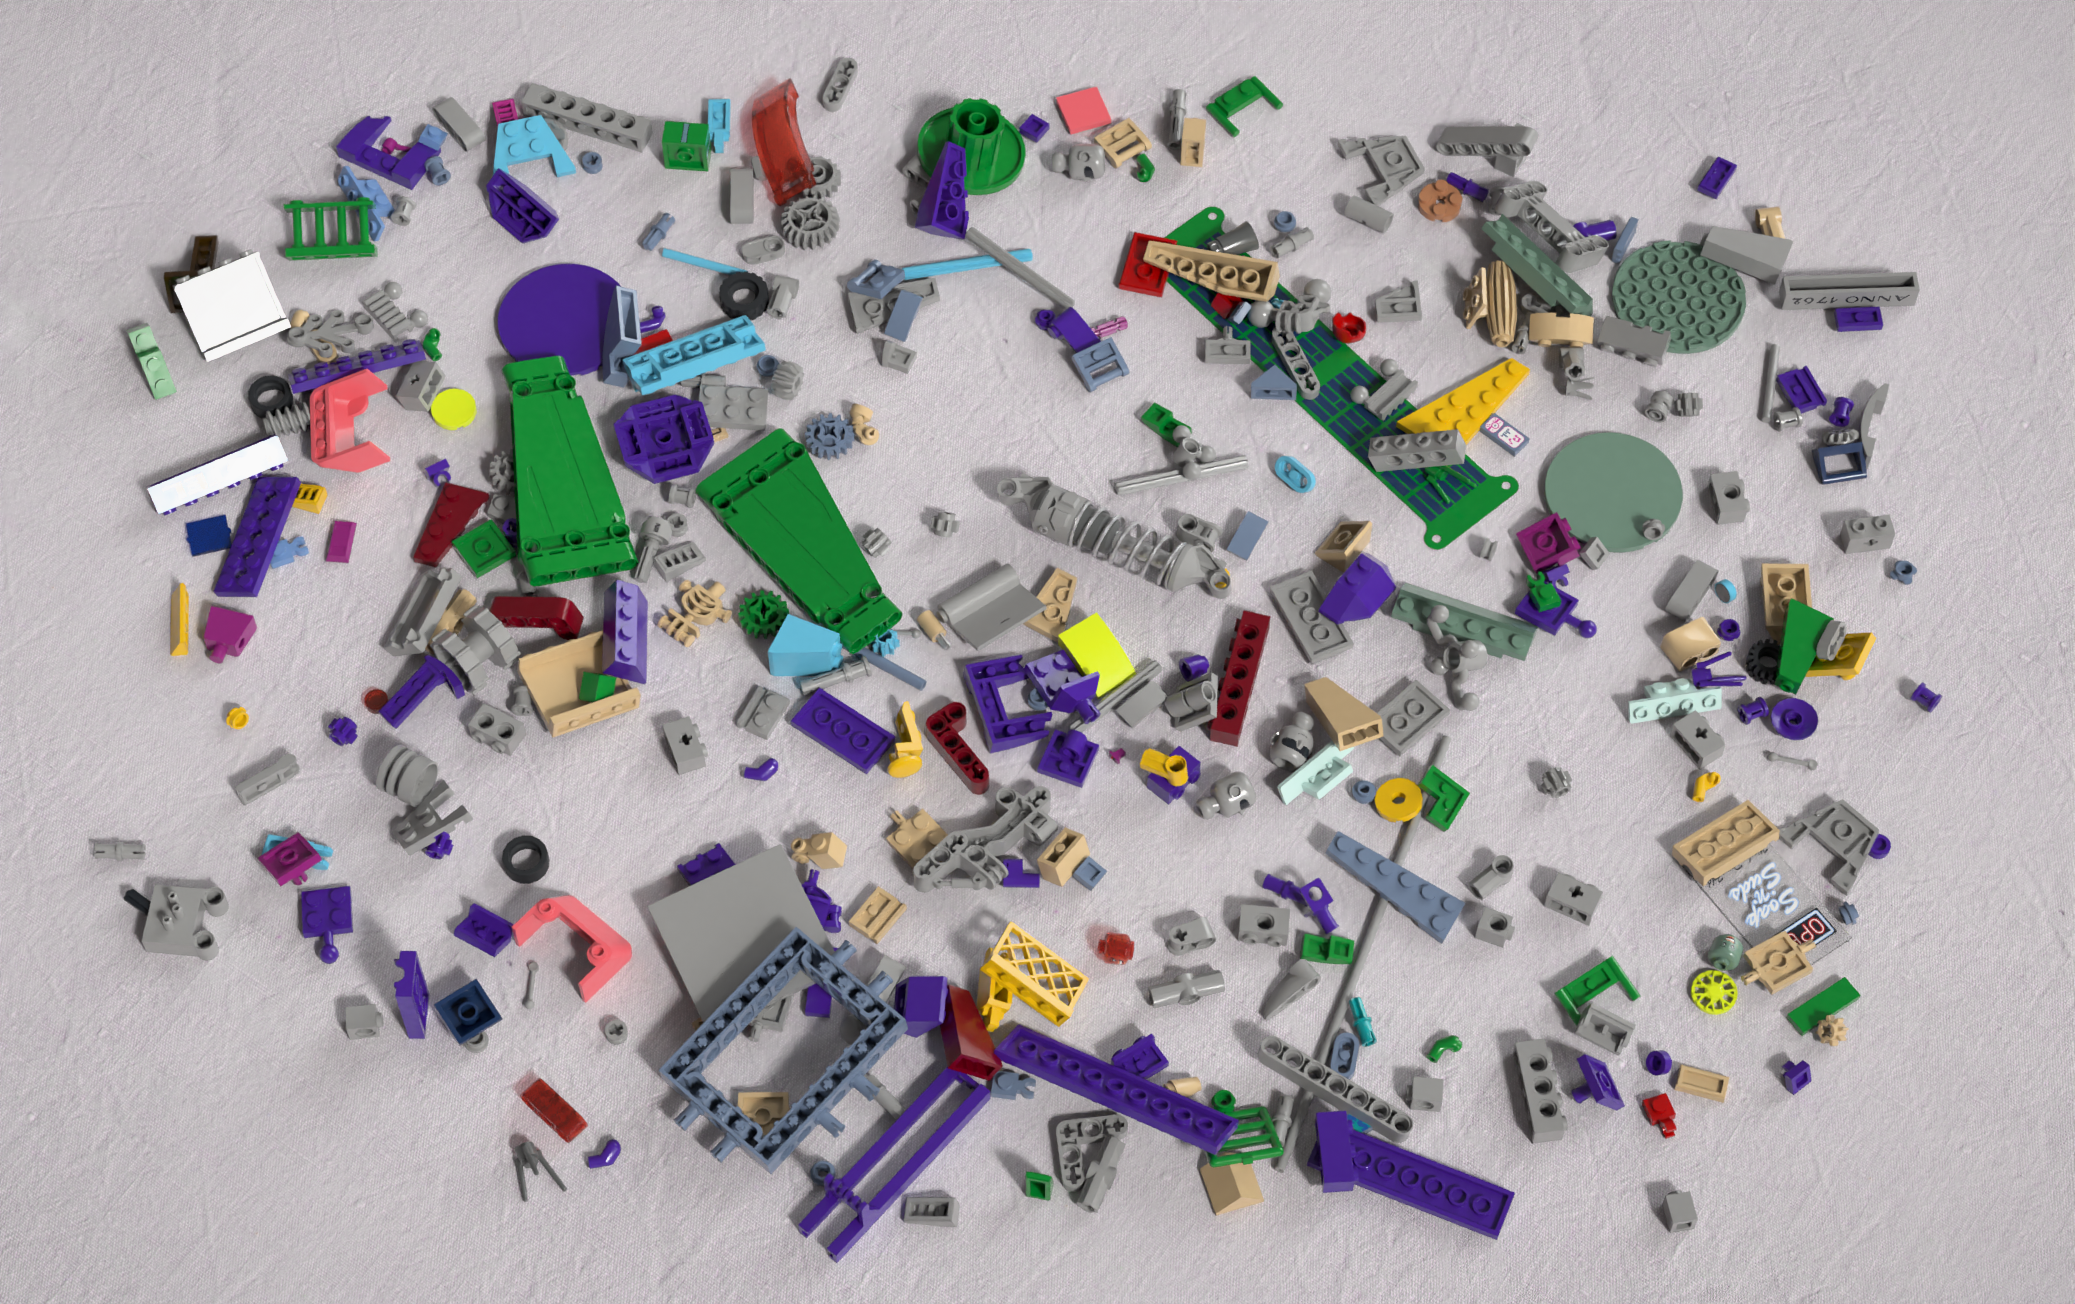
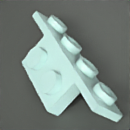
M1681 678L1672 682H1657L1653 685L1644 686L1645 699L1628 701L1629 721L1633 724L1687 715L1695 710L1699 713L1721 709L1722 693L1720 686L1697 690L1691 679Z
M1333 741L1327 744L1278 785L1277 788L1283 804H1289L1303 791L1318 800L1325 796L1353 772L1351 764L1345 762L1342 758L1350 753L1354 747L1339 751Z

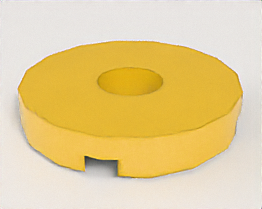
M1405 778L1391 779L1382 784L1376 791L1374 799L1377 812L1389 822L1409 821L1417 816L1423 805L1421 789L1415 782ZM1397 797L1405 798V801L1401 804L1393 803V800Z

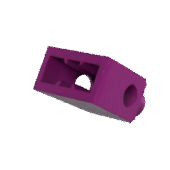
M211 606L204 634L206 647L212 651L209 659L221 664L226 655L240 656L257 629L254 616Z

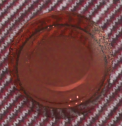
M379 689L371 690L364 698L366 709L373 714H380L378 711L389 701L387 694Z

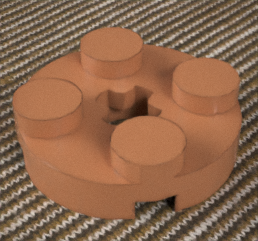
M1437 180L1436 183L1428 184L1421 190L1418 197V208L1420 213L1430 221L1435 222V219L1442 220V222H1448L1459 215L1463 198L1460 192L1454 186L1448 184L1447 181ZM1436 200H1443L1444 204H1436Z

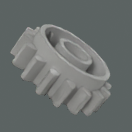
M812 156L802 160L801 165L797 164L796 166L797 171L793 172L794 187H797L798 194L803 193V198H805L806 194L812 198L814 195L819 198L827 195L831 198L832 191L838 192V186H841V172L837 169V164H833L831 159H826L822 156Z

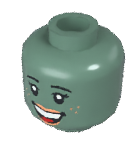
M1724 934L1717 936L1711 944L1708 959L1718 970H1733L1739 965L1743 954V946L1738 938L1733 935Z

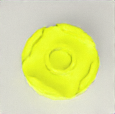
M456 388L439 393L431 405V414L435 423L447 430H458L457 428L468 426L475 419L477 413L476 402L472 395L465 390Z

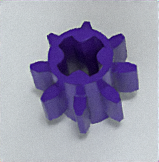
M348 717L339 718L338 720L334 718L328 726L331 729L329 731V738L339 746L347 745L348 743L352 745L358 737L356 734L357 725Z
M444 831L434 837L436 839L435 842L423 848L426 850L425 854L427 856L440 860L444 857V854L450 856L454 845H452L450 835Z

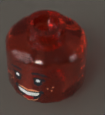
M1108 932L1104 936V940L1099 939L1097 953L1102 954V960L1107 964L1125 965L1128 960L1133 958L1134 941H1131L1128 934Z

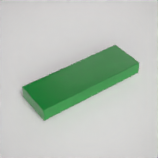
M1844 977L1788 1013L1786 1018L1799 1034L1803 1036L1819 1025L1818 1021H1826L1827 1015L1837 1014L1857 1001L1861 995Z

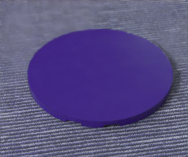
M580 264L547 266L526 275L509 290L499 309L498 330L504 349L515 362L562 356L571 376L578 374L583 376L598 370V367L603 365L604 336L615 286H620V284L601 270Z

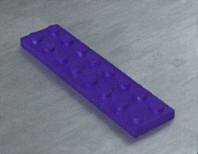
M1353 1130V1135H1349L1350 1143H1355L1356 1158H1352L1353 1167L1357 1166L1358 1182H1354V1185L1492 1239H1498L1515 1192ZM1316 1140L1307 1166L1320 1171Z

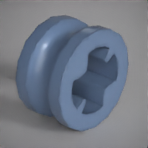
M589 152L584 155L582 159L584 170L589 174L599 173L603 168L600 154ZM594 161V163L596 164L591 165V163L589 164V162Z

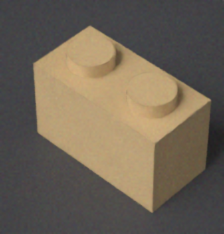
M1066 827L1060 832L1037 859L1044 880L1061 887L1064 886L1090 855L1085 836Z

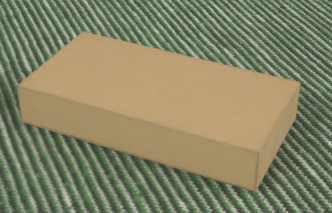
M1680 1065L1674 1090L1724 1103L1730 1077Z

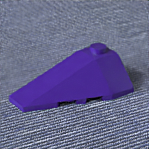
M949 141L945 143L920 203L915 228L932 235L965 239L969 221V211H966L965 198H968V190H965L964 177L967 175L965 148Z

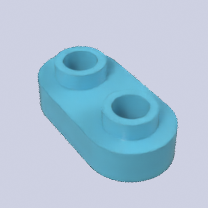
M1282 456L1276 461V474L1296 492L1307 493L1313 490L1316 483L1314 474L1296 458ZM1288 464L1291 465V470H1290V471H1288V469H1287V465H1288ZM1304 478L1307 479L1306 485L1303 482Z

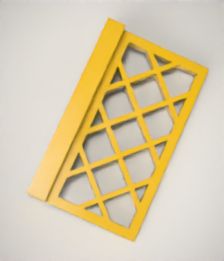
M1012 921L1007 924L988 959L980 968L981 971L1058 1027L1071 1017L1074 1011L1073 1007L1089 980L1088 977ZM1010 931L1018 936L1019 944H1011L1009 938ZM1033 947L1037 950L1039 958L1031 959L1028 948ZM1022 948L1025 959L1016 960L1013 949ZM1007 950L1010 961L1000 957L998 952ZM1048 962L1055 963L1059 972L1051 973ZM1041 963L1044 974L1036 975L1033 964ZM1026 964L1029 976L1022 973L1018 965ZM1072 976L1080 982L1078 987L1071 988L1067 977ZM1061 977L1064 988L1056 989L1053 978ZM1046 979L1049 990L1041 987L1038 980ZM1066 993L1068 1005L1060 1001L1057 994Z

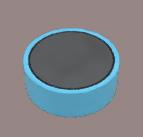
M1723 579L1715 584V593L1723 603L1727 604L1736 599V589L1729 580Z

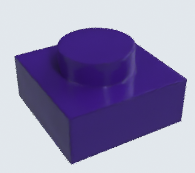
M1031 114L1019 127V133L1037 143L1050 129V124Z

